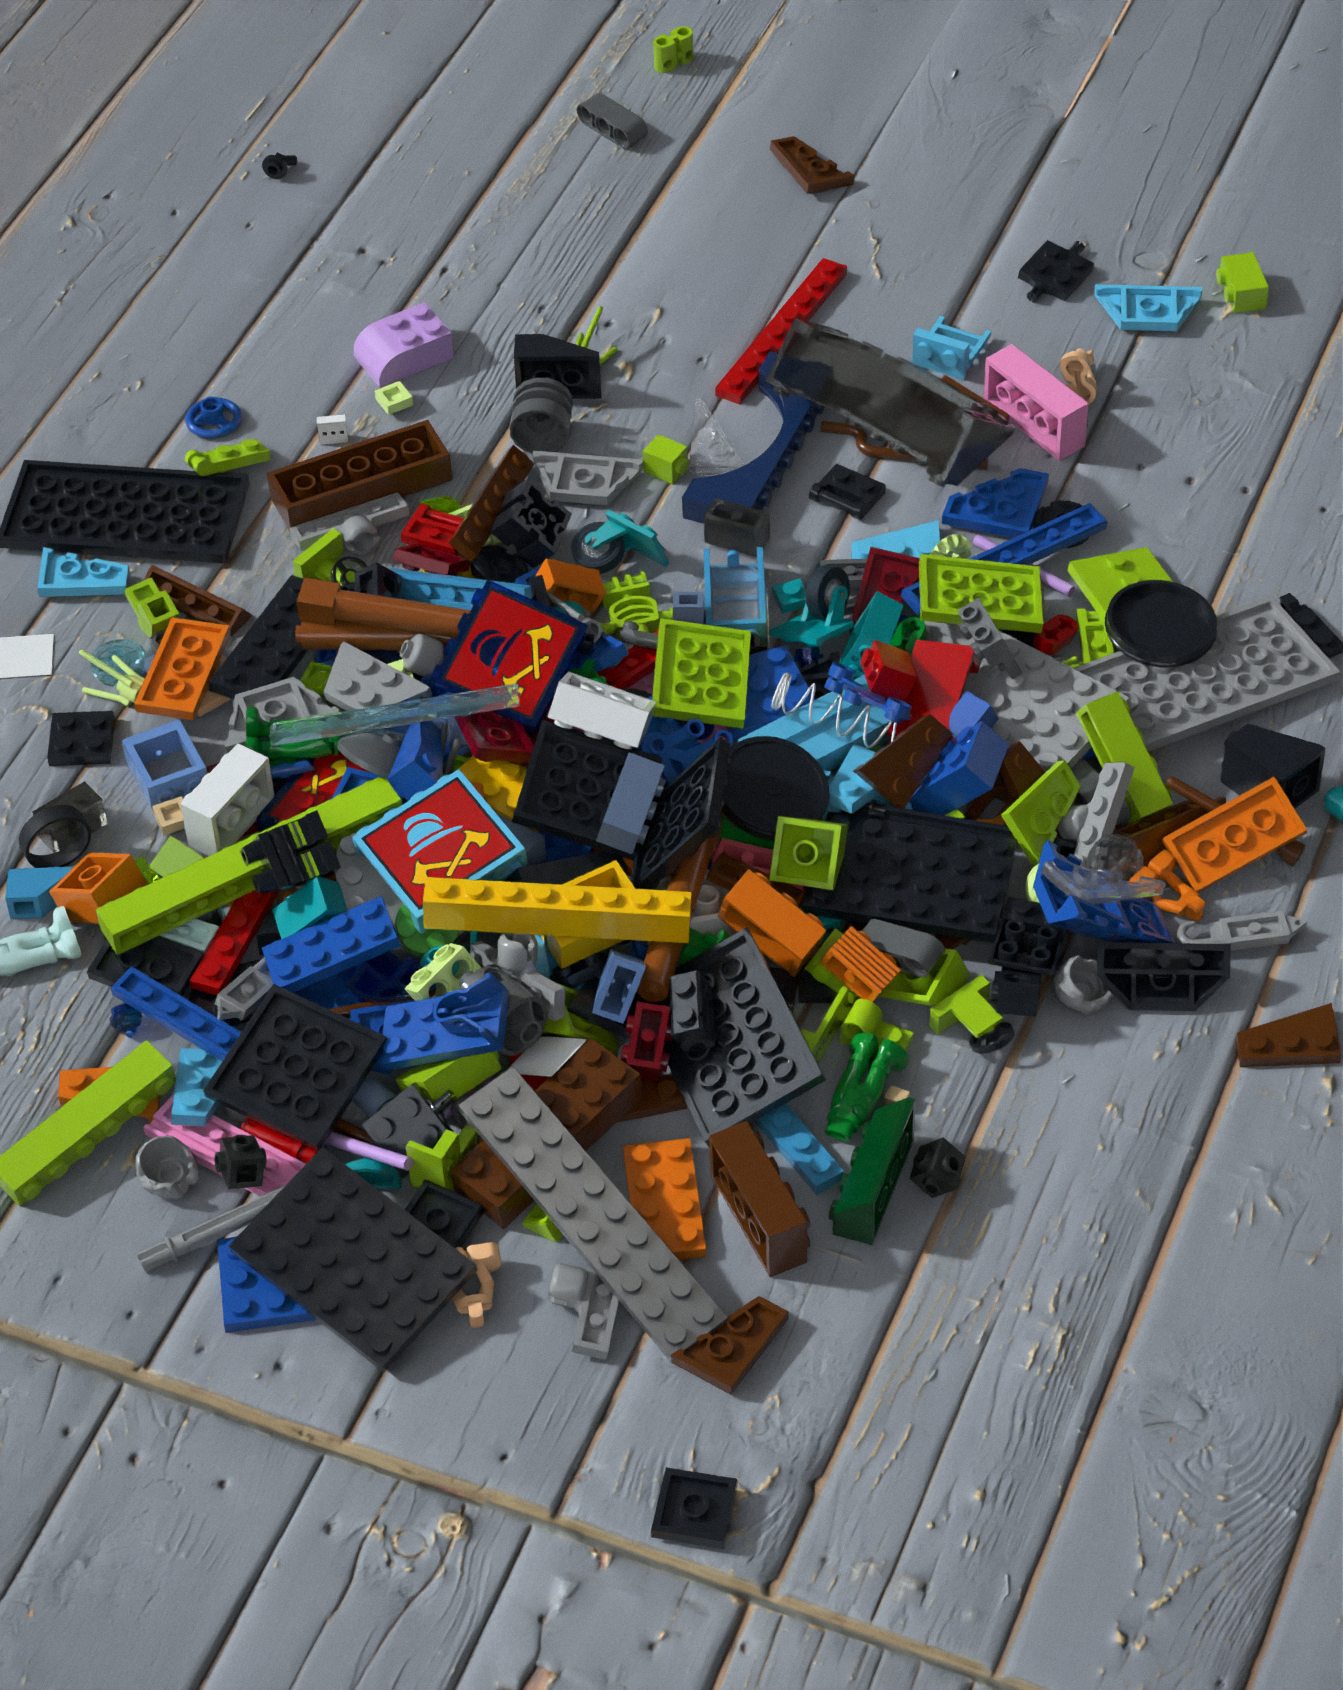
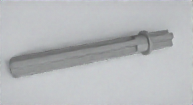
M285 1186L168 1239V1236H165V1241L137 1253L144 1271L147 1272L173 1259L177 1262V1257L249 1225Z

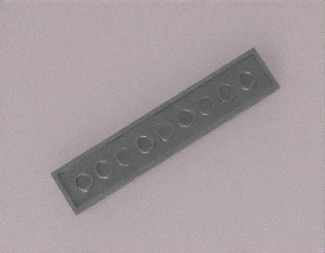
M513 1066L458 1105L459 1112L670 1362L671 1359L673 1361L671 1354L680 1348L686 1351L698 1342V1336L708 1332L712 1333L726 1323L728 1317Z

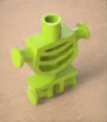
M641 571L640 575L632 577L630 574H625V581L619 582L617 577H612L611 581L603 583L606 595L602 599V604L604 608L610 607L609 622L605 624L599 622V624L604 628L603 632L608 635L615 633L617 638L622 641L620 631L623 630V624L627 621L636 622L639 625L638 631L653 633L659 629L660 618L673 620V607H669L667 611H658L656 600L650 596L649 581L647 582L644 571Z

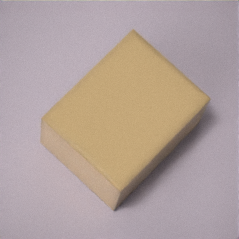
M890 1085L884 1095V1105L886 1106L910 1097V1092Z

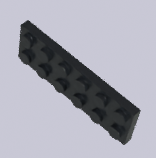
M294 575L288 578L209 681V691L234 699L236 694L289 677L308 651L302 650L301 644H296L295 638L296 625H301L302 620H299L297 599L304 580L303 578Z

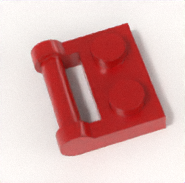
M420 504L401 533V543L408 545L421 544L457 555L458 551L448 542L464 518L433 510L430 505Z

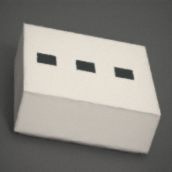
M345 414L317 417L320 445L348 442Z

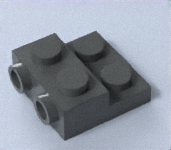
M979 598L957 610L963 620L958 625L967 640L972 637L974 638L975 642L970 644L979 661L985 658L991 668L997 665L1000 672L1006 669L1012 679L1022 674L1020 667Z

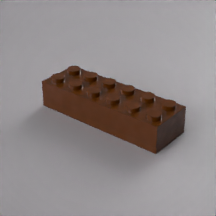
M428 420L267 473L270 498L289 531L290 527L398 492L401 497L453 480L450 454Z
M592 1038L569 1058L552 1077L550 1076L534 1091L585 1151L644 1097L640 1073ZM484 1140L450 1170L455 1192L484 1205V1215L502 1229H505L534 1201Z

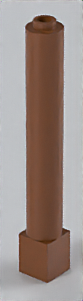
M304 578L297 599L299 620L334 626L337 620L461 640L477 613L474 610L341 590L340 583ZM523 629L517 631L507 641L505 647H511ZM485 630L479 633L473 641L481 642L486 636L501 632ZM491 637L484 643L501 646L507 637Z
M302 620L301 625H296L295 638L296 644H301L302 650H339L340 645L346 642L359 650L400 651L405 640H411L416 634L423 633L337 620L335 626ZM423 634L441 641L444 644L445 651H456L462 641L461 639ZM473 641L470 649L476 651L480 642ZM483 643L480 651H484L485 657H494L500 646ZM504 646L500 653L508 650L510 647Z
M722 810L720 815L721 827L716 836L712 839H706L692 857L688 856L680 863L678 869L671 874L666 890L691 892L690 923L710 858L715 856L723 830ZM650 941L644 959L645 971L637 988V993L644 1000L659 1002L668 997L669 978L675 974L684 943Z

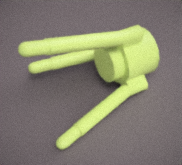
M85 650L79 651L81 656L119 680L116 689L120 695L87 687L82 688L83 693L117 701L127 707L132 702L135 703L145 678L134 672L116 655L112 656V660L128 675H122Z

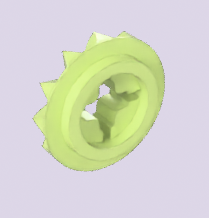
M952 534L942 539L933 548L930 555L950 557V552L952 551V557L966 559L972 554L970 551L972 544L964 535Z

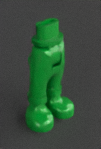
M247 707L245 747L264 756H269V759L319 758L330 754L338 756L339 750L337 745L340 738L353 734V731L352 733L350 730L349 732L342 731L347 730V728L338 727V723H334L333 727L332 723L308 718L279 721L270 719L268 722L261 718L257 708ZM260 737H269V738L282 737V738H293V739H295V740H288V741H277V740L261 741L259 738H260Z
M858 1033L853 1037L849 1044V1050L852 1055L835 1089L830 1111L826 1116L829 1122L824 1131L826 1135L848 1142L852 1134L859 1131L862 1124L875 1109L883 1092L885 1081L891 1071L898 1072L906 1069L910 1060L909 1055L900 1045L892 1040L885 1038L879 1047V1041L873 1034ZM873 1061L869 1074L867 1075L865 1081L862 1084H860L861 1079L869 1066V1062Z

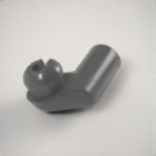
M627 621L623 624V630L620 631L623 641L639 647L657 650L658 634L638 631L639 625L633 621Z

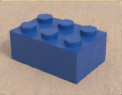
M983 721L971 728H964L958 736L948 740L910 799L911 808L914 811L945 815L991 790L1009 744Z

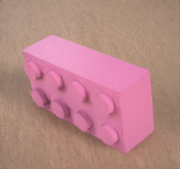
M1013 344L986 358L984 399L1008 413L1009 422L1058 461L1085 447L1088 403L1083 397L1078 396L1065 383L1059 381L1044 367L1037 364L1025 352H1022Z

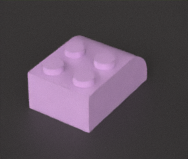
M426 302L370 324L359 334L353 349L355 359L379 388L454 358L452 334Z

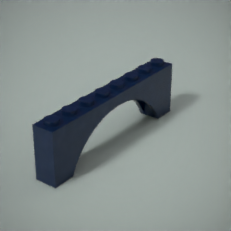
M774 352L768 353L759 368V391L774 403L782 417L783 424L778 436L764 453L738 469L715 476L693 478L682 496V516L684 519L746 536L753 525H758L761 511L764 506L768 507L771 502L772 492L775 487H780L783 474L786 469L791 468L796 451L802 449L807 432H812L817 415L823 413L828 396L832 397L834 394L836 381L833 380L832 367Z

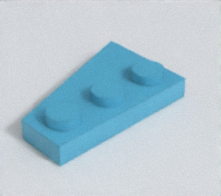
M939 520L851 542L852 559H867L870 547L920 558V554L930 555L933 548L940 542Z
M43 547L37 586L39 597L125 595V588L129 586V566L97 558L91 561L78 558V554L67 552L66 556L55 554L53 549Z
M855 743L852 745L829 786V805L852 814L879 795L876 790L853 772L859 765L865 764L876 753L875 751Z

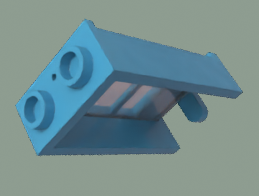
M757 547V564L739 565V552L730 550L727 553L728 565L710 566L709 549H703L706 625L751 631L752 634L761 636V644H767L763 547Z

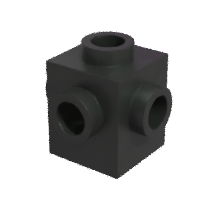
M241 1134L234 1137L221 1138L220 1152L215 1153L214 1161L217 1173L221 1172L228 1189L262 1186L263 1171L266 1168L267 1159L265 1149L259 1147L255 1136Z
M944 1137L919 1146L913 1160L914 1165L909 1179L932 1198L952 1192L957 1189L961 1181L960 1176L966 1156Z

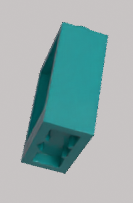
M878 591L851 630L839 662L855 670L852 680L865 675L861 666V658L867 648L870 649L874 639L890 645L904 606Z

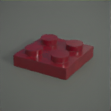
M421 544L396 548L393 556L394 561L401 562L403 568L412 571H419L421 568L430 571L429 573L457 576L460 572L468 571L470 567V561L463 556Z

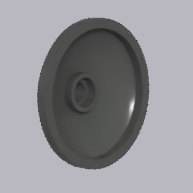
M370 732L357 733L340 738L337 748L353 763L371 773L388 779L402 745V739L389 732H385L384 735Z

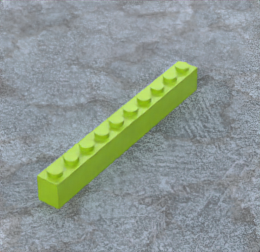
M378 777L369 780L288 820H283L273 827L253 834L243 841L225 847L213 855L195 861L183 869L167 874L153 883L137 888L121 898L107 902L96 909L100 929L115 953L119 955L254 891L252 877L265 872L261 861L246 866L240 850L253 842L258 834L293 822L317 810L328 835L324 843L330 841L336 852L344 837L351 836L361 828L377 822L389 810L402 806V800L387 779Z

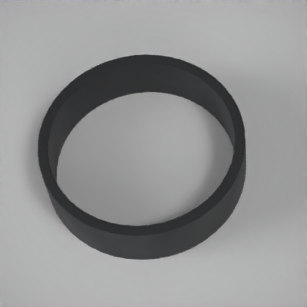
M69 805L51 806L39 811L25 823L19 835V846L28 862L35 868L64 867L74 862L85 852L91 840V829L82 813L75 807ZM62 820H75L81 823L80 830L75 839L62 850L48 855H35L29 852L31 842L35 836L50 824Z

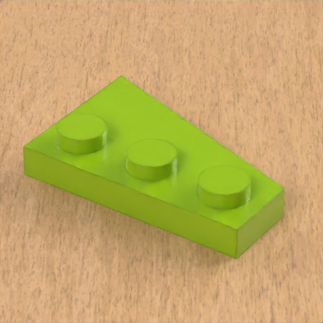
M1066 760L1057 761L1001 814L1033 867L1039 864L1045 842L1047 840L1054 842L1057 835L1055 830L1061 818L1067 815L1081 787Z

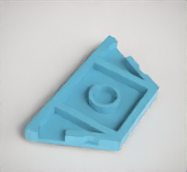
M1095 284L1094 296L1120 330L1177 331L1201 300L1202 287Z

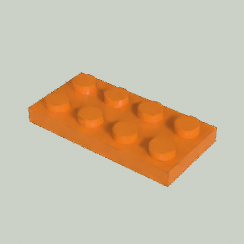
M171 617L135 700V711L194 721L209 687V681L214 675L229 639V625Z
M1272 777L1165 836L1162 841L1169 853L1176 857V864L1189 886L1200 893L1305 835L1307 828L1276 778Z
M690 1138L623 1145L630 1204L678 1260L706 1257V1244Z

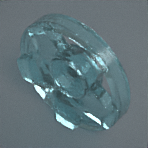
M125 639L112 640L102 644L92 653L94 657L122 675L128 674L112 660L113 655L119 657L141 677L145 671L146 652L141 645L134 641ZM123 648H130L133 650L126 652L123 650ZM108 651V655L106 657H100L103 653ZM90 662L92 674L96 679L107 686L117 685L118 679Z

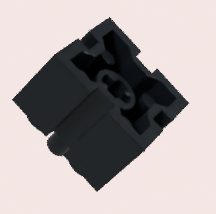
M527 478L507 492L501 506L503 512L496 517L490 533L507 547L513 544L517 550L516 554L531 567L535 568L544 562L545 559H549L556 554L562 539L558 534L566 530L572 513L556 500L549 502L544 497L546 491L530 478Z

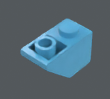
M72 867L8 869L5 900L10 919L42 918L56 908L57 905L49 891Z

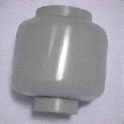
M416 634L411 640H405L400 650L404 668L425 678H431L435 674L439 675L443 671L448 658V653L445 652L444 644L441 641L423 634Z

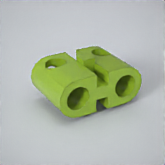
M677 27L670 31V36L664 33L653 40L655 71L667 73L676 69L677 63L685 65L694 59L693 30L690 27Z

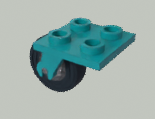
M609 509L605 513L608 519L606 522L587 524L576 533L572 541V555L577 565L599 570V574L614 569L621 562L624 553L630 549L665 567L669 564L664 553L665 548L659 543L657 539L658 534L647 525L641 527L635 524L628 515L624 513L618 515Z
M832 565L818 567L812 573L807 584L806 603L803 614L770 629L769 636L782 638L783 642L797 641L805 643L808 647H819L824 644V641L840 637L843 632L853 628L854 621L844 619V609L847 606L850 595V582L846 572Z

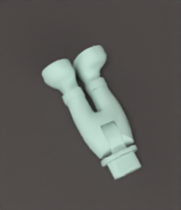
M64 905L54 910L53 924L48 929L42 927L36 931L18 933L0 940V976H12L20 971L47 963L53 964L58 962L57 959L60 958L76 959L82 957Z

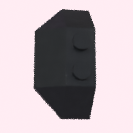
M1097 942V976L1128 1010L1196 1011L1230 978L1231 944Z

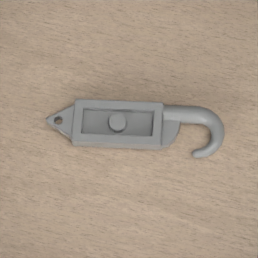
M1283 910L1220 918L1219 921L1214 922L1211 926L1210 938L1194 940L1186 935V931L1196 925V922L1192 920L1180 925L1177 930V939L1179 943L1231 944V951L1290 943V938L1306 928L1307 921L1284 915Z
M265 957L253 967L250 966L217 995L215 1005L218 1006V1020L230 1018L243 1020L261 1004L273 985Z

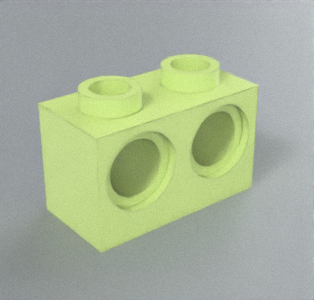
M450 943L449 945L442 946L435 952L434 960L427 967L419 969L412 975L411 983L405 990L414 1001L429 999V988L435 983L436 993L432 998L440 997L448 992L459 990V981L463 974L468 971L475 972L481 969V967L464 946ZM458 960L459 970L453 975L452 966Z

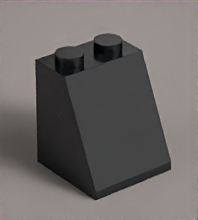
M1248 723L1238 731H1233L1227 736L1224 742L1225 750L1221 782L1239 796L1275 777L1292 806L1296 809L1320 790L1326 750L1322 745Z

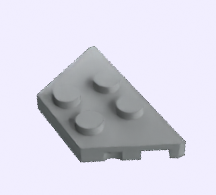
M533 451L534 465L550 501L608 505L643 471V459Z
M346 642L340 645L324 689L326 700L370 724L384 719L388 714L406 709L405 703L422 696L426 700L432 696L429 686Z
M295 677L236 694L233 702L234 712L230 716L229 735L228 739H225L226 753H229L237 744L246 745L247 707L257 708L261 718L268 722L270 719L279 721L308 718L332 723L341 720L340 711L336 706L331 708L322 702L319 694L307 689ZM260 737L259 739L261 741L281 739L282 737Z

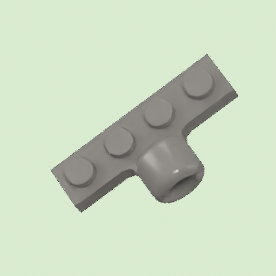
M397 492L290 527L291 538L300 551H303L334 528L342 533V541L350 552L357 555H365L372 552L379 542L376 526L396 522L400 518L409 516L410 513L407 503Z
M1126 762L1104 763L1091 802L1086 805H1071L1067 815L1061 818L1057 826L1063 839H1069L1070 842L1077 843L1074 856L1082 860L1080 866L1087 869L1090 852L1096 843L1107 836H1112L1134 771V767ZM1107 838L1100 843H1107ZM1099 846L1098 855L1105 856L1106 847ZM1096 847L1092 851L1091 855H1095ZM1089 859L1088 868L1093 869L1094 859ZM1097 860L1096 869H1101L1103 860Z
M509 933L508 939L506 934H502L498 939V950L481 940L470 944V955L481 968L486 966L499 968L545 1002L548 1010L547 1018L552 1021L564 1018L565 988L536 971L537 939L533 934Z
M559 1263L553 1270L548 1300L552 1304L574 1308L579 1314L571 1352L606 1360L619 1300L590 1266L580 1268Z

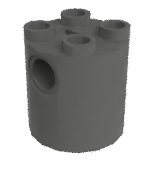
M486 966L475 972L468 971L463 974L459 981V990L465 989L484 978L485 973H491L510 991L503 1050L500 1051L505 1055L515 1056L530 1048L542 1034L547 1022L548 1010L545 1002L497 967Z

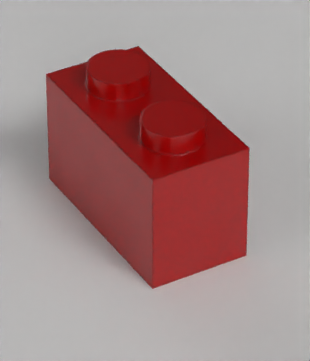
M874 639L870 649L867 648L862 655L861 666L870 692L886 698L893 697L905 702L917 679L908 651Z

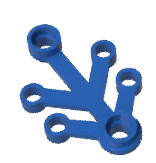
M832 662L828 672L829 677L824 686L826 689L837 694H842L843 689H845L846 692L843 700L860 706L862 701L885 711L884 717L891 721L902 723L903 719L910 720L912 716L909 713L912 708L911 705L893 697L886 698L870 692V690L852 680L855 670L846 665Z
M691 719L683 728L666 736L660 732L648 733L643 737L640 750L663 758L661 764L665 766L662 775L666 779L667 787L678 777L670 760L679 763L684 771L715 743L719 736L725 737L726 741L732 745V734L727 730H720L712 739L686 751L673 747L688 738L695 740L704 733V724L698 719ZM690 725L697 727L698 734L690 731ZM653 742L659 743L661 751H656L653 748Z

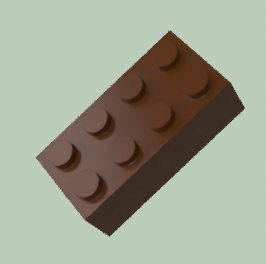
M744 1121L709 1135L711 1177L769 1277L807 1263V1248L810 1247V1240L807 1234V1227H810L808 1214L803 1207L798 1208L795 1203V1195L791 1185L788 1182L783 1183L780 1178L778 1164L773 1156L768 1157L764 1151V1142L759 1132H753L748 1122Z

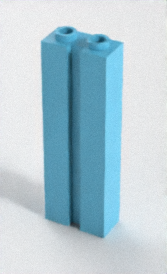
M865 675L854 680L870 690ZM843 689V692H842V696H843V697H844V694H845V692H846L845 689ZM830 692L813 701V723H817L826 714L840 694ZM843 700L839 720L840 734H844L853 725L863 709L869 705L870 714L866 742L867 745L873 744L891 721L884 717L885 711L862 701L860 706ZM839 701L829 715L816 726H812L810 723V703L796 709L793 713L785 715L738 739V742L757 736L782 738L805 749L816 759L822 769L830 771L843 763L854 743L865 746L863 735L867 710L847 735L839 737L836 730ZM887 731L876 745L889 740Z

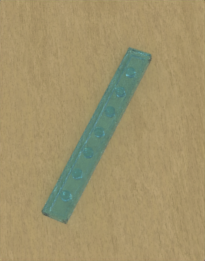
M511 684L277 722L271 725L269 736L271 746L520 706L519 685Z

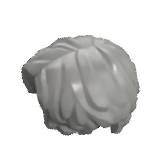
M1078 955L1061 963L1055 972L1054 991L1057 1000L1068 1008H1073L1084 1014H1090L1104 1008L1113 996L1110 990H1105L1104 983L1097 976L1096 960H1087Z
M166 1135L150 1139L144 1143L135 1157L136 1174L139 1177L142 1188L152 1195L166 1199H179L186 1194L189 1185H195L198 1181L199 1169L190 1148L174 1136Z

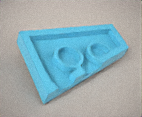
M180 1048L171 1113L172 1125L205 1127L219 1106V1103L206 1098L203 1090L222 1061L202 1049Z

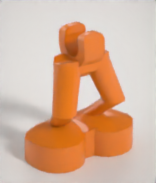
M1167 850L1161 851L1149 862L1148 867L1144 866L1129 880L1126 887L1144 898L1151 895L1153 903L1158 906L1159 910L1179 916L1185 915L1189 920L1195 922L1203 918L1204 913L1202 910L1205 909V901L1199 897L1200 894L1193 890L1174 873L1176 857ZM1167 881L1180 896V899L1178 901L1163 899L1159 885Z

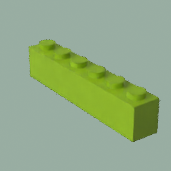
M147 1040L144 1041L0 1155V1187L19 1207L27 1200L35 1199L47 1184L54 1179L61 1178L77 1160L90 1155L97 1144L106 1137L115 1135L120 1130L122 1124L132 1116L141 1114L157 1096L166 1094L176 1082L172 1064Z

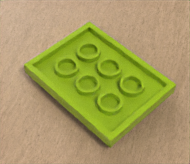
M1148 547L1070 561L1067 569L1104 621L1111 599L1124 587L1146 580L1173 582Z
M920 554V621L960 624L963 620L957 610L979 598L997 629L1033 633L1042 632L1043 611L1040 566Z
M660 618L652 700L657 703L653 716L685 721L698 719L706 724L743 729L751 631Z

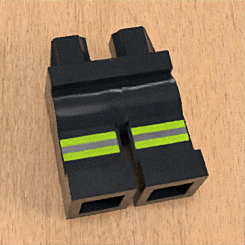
M317 810L293 822L258 834L253 842L240 850L246 866L261 861L265 872L252 877L257 894L273 891L276 895L285 890L304 885L316 877L325 878L334 875L341 868L331 842L327 841L324 843L328 835Z

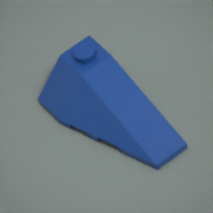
M420 709L415 712L387 779L408 800L417 792L425 791L436 784L443 776L441 730Z

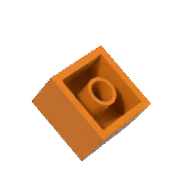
M89 852L49 893L58 907L64 905L70 922L99 924L96 913L97 908L105 905L107 902L121 898L137 888L144 887L148 883L131 854Z

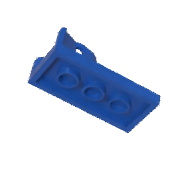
M485 973L484 978L465 989L454 990L440 997L386 1006L382 1035L386 1036L387 1040L383 1045L384 1051L379 1057L378 1065L384 1071L503 1050L510 991L493 974Z

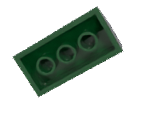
M908 1097L875 1110L871 1122L865 1121L861 1133V1140L863 1141L861 1147L854 1148L850 1161V1166L852 1167L850 1174L844 1173L839 1189L841 1196L839 1200L834 1199L830 1207L828 1218L833 1220V1235L873 1245L914 1142V1098Z

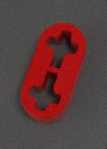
M1058 614L1043 624L1042 632L1036 633L1033 638V645L1038 651L1046 655L1056 654L1072 642L1079 626L1070 616Z

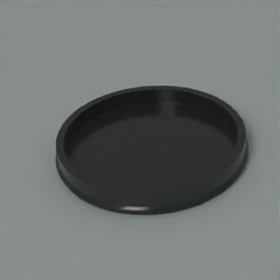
M1146 580L1128 585L1114 595L1105 614V628L1114 646L1129 658L1151 666L1177 667L1197 661L1211 649L1217 636V618L1210 603L1195 590L1175 582Z
M771 736L747 738L730 747V764L726 773L727 785L723 794L724 806L722 812L735 826L752 836L775 841L778 816L812 820L822 819L829 804V785L822 767L809 752L788 740Z

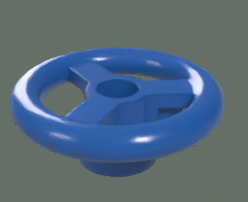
M207 397L195 403L188 410L185 423L187 428L199 437L220 438L232 433L240 425L242 413L238 405L228 399ZM223 407L232 411L233 419L231 422L223 417ZM201 410V413L196 418H194L195 415ZM206 424L217 425L220 429L206 430L198 426Z

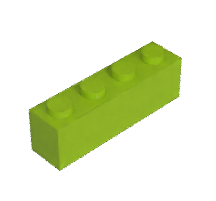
M1118 691L1087 703L1076 712L1102 768L1104 763L1125 762L1134 767L1124 798L1131 812V818L1128 820L1129 824L1173 805L1170 789L1162 782L1157 771V763L1154 757L1148 753L1143 743V734L1134 725L1128 703L1121 698Z

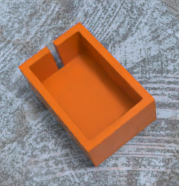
M748 869L724 897L718 918L736 932L748 927L761 952L782 969L786 970L791 976L795 977L819 948L826 929L823 928V923L811 913L805 914L801 911L791 896L786 893L780 894L772 888L771 882L763 874L758 872L755 874Z

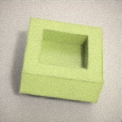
M400 381L375 390V399L388 415L413 406L412 395Z

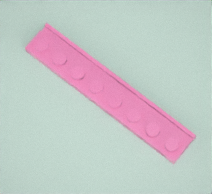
M173 1094L155 1113L153 1121L149 1125L145 1124L143 1127L145 1135L152 1139L166 1135L174 1136L190 1148L196 1163L217 1173L214 1158L215 1153L220 1152L221 1138L234 1137L241 1134L249 1136L250 1134L215 1115H212L205 1127L172 1125ZM256 1138L259 1147L265 1149L266 1168L263 1171L262 1186L245 1189L261 1197L287 1185L306 1164Z

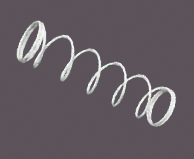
M788 672L782 676L771 704V708L775 709V711L782 705L784 714L789 715L802 704L812 690L809 720L812 726H816L829 715L839 701L836 719V730L839 737L847 735L867 710L863 735L866 748L876 745L894 722L890 721L873 744L867 745L866 734L870 707L867 705L853 725L844 734H840L839 720L843 696L840 694L826 714L817 723H813L812 707L816 689L815 683L809 687L799 703L790 712H786L785 697L792 679L791 673L789 674ZM894 722L891 742L895 739L897 722Z

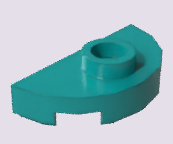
M362 1158L345 1164L377 1189L402 1188V1178L391 1165L370 1158Z

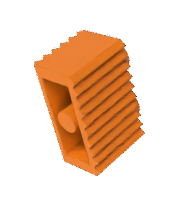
M545 559L535 575H543L547 592L563 602L574 601L580 604L586 612H595L606 595L605 586H603L602 578H600L601 574L596 569L558 560Z
M853 926L842 935L820 961L821 965L830 970L831 974H835L836 978L841 980V983H845L846 987H849L852 992L856 993V996L872 1002L902 970L896 965L895 959L890 954L882 953L872 944L870 937L865 932L857 931Z

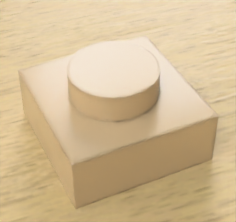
M182 796L152 806L154 816L163 835L185 829L180 805L183 801Z

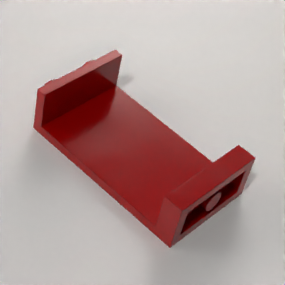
M916 640L910 659L917 679L905 701L912 706L909 712L912 716L910 720L903 719L902 723H897L895 739H897L900 733L927 714H931L950 730V714L962 697L969 673L978 674L981 664L969 645ZM894 722L887 730L890 741L892 739Z

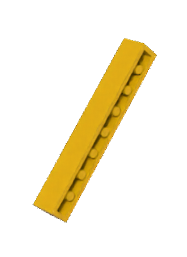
M426 877L423 896V925L425 929L515 934L529 933L533 935L689 943L691 892Z

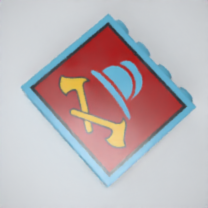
M459 769L450 775L442 776L436 784L425 791L417 792L408 802L398 808L389 810L383 818L372 825L361 828L352 837L358 857L364 854L411 912L413 924L420 934L428 930L423 925V896L426 877L504 881L517 868L528 865L524 846Z

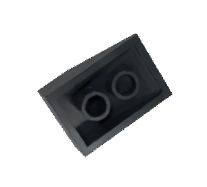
M515 334L514 367L516 389L526 380L550 378L566 386L573 399H602L600 356L598 351L545 334Z

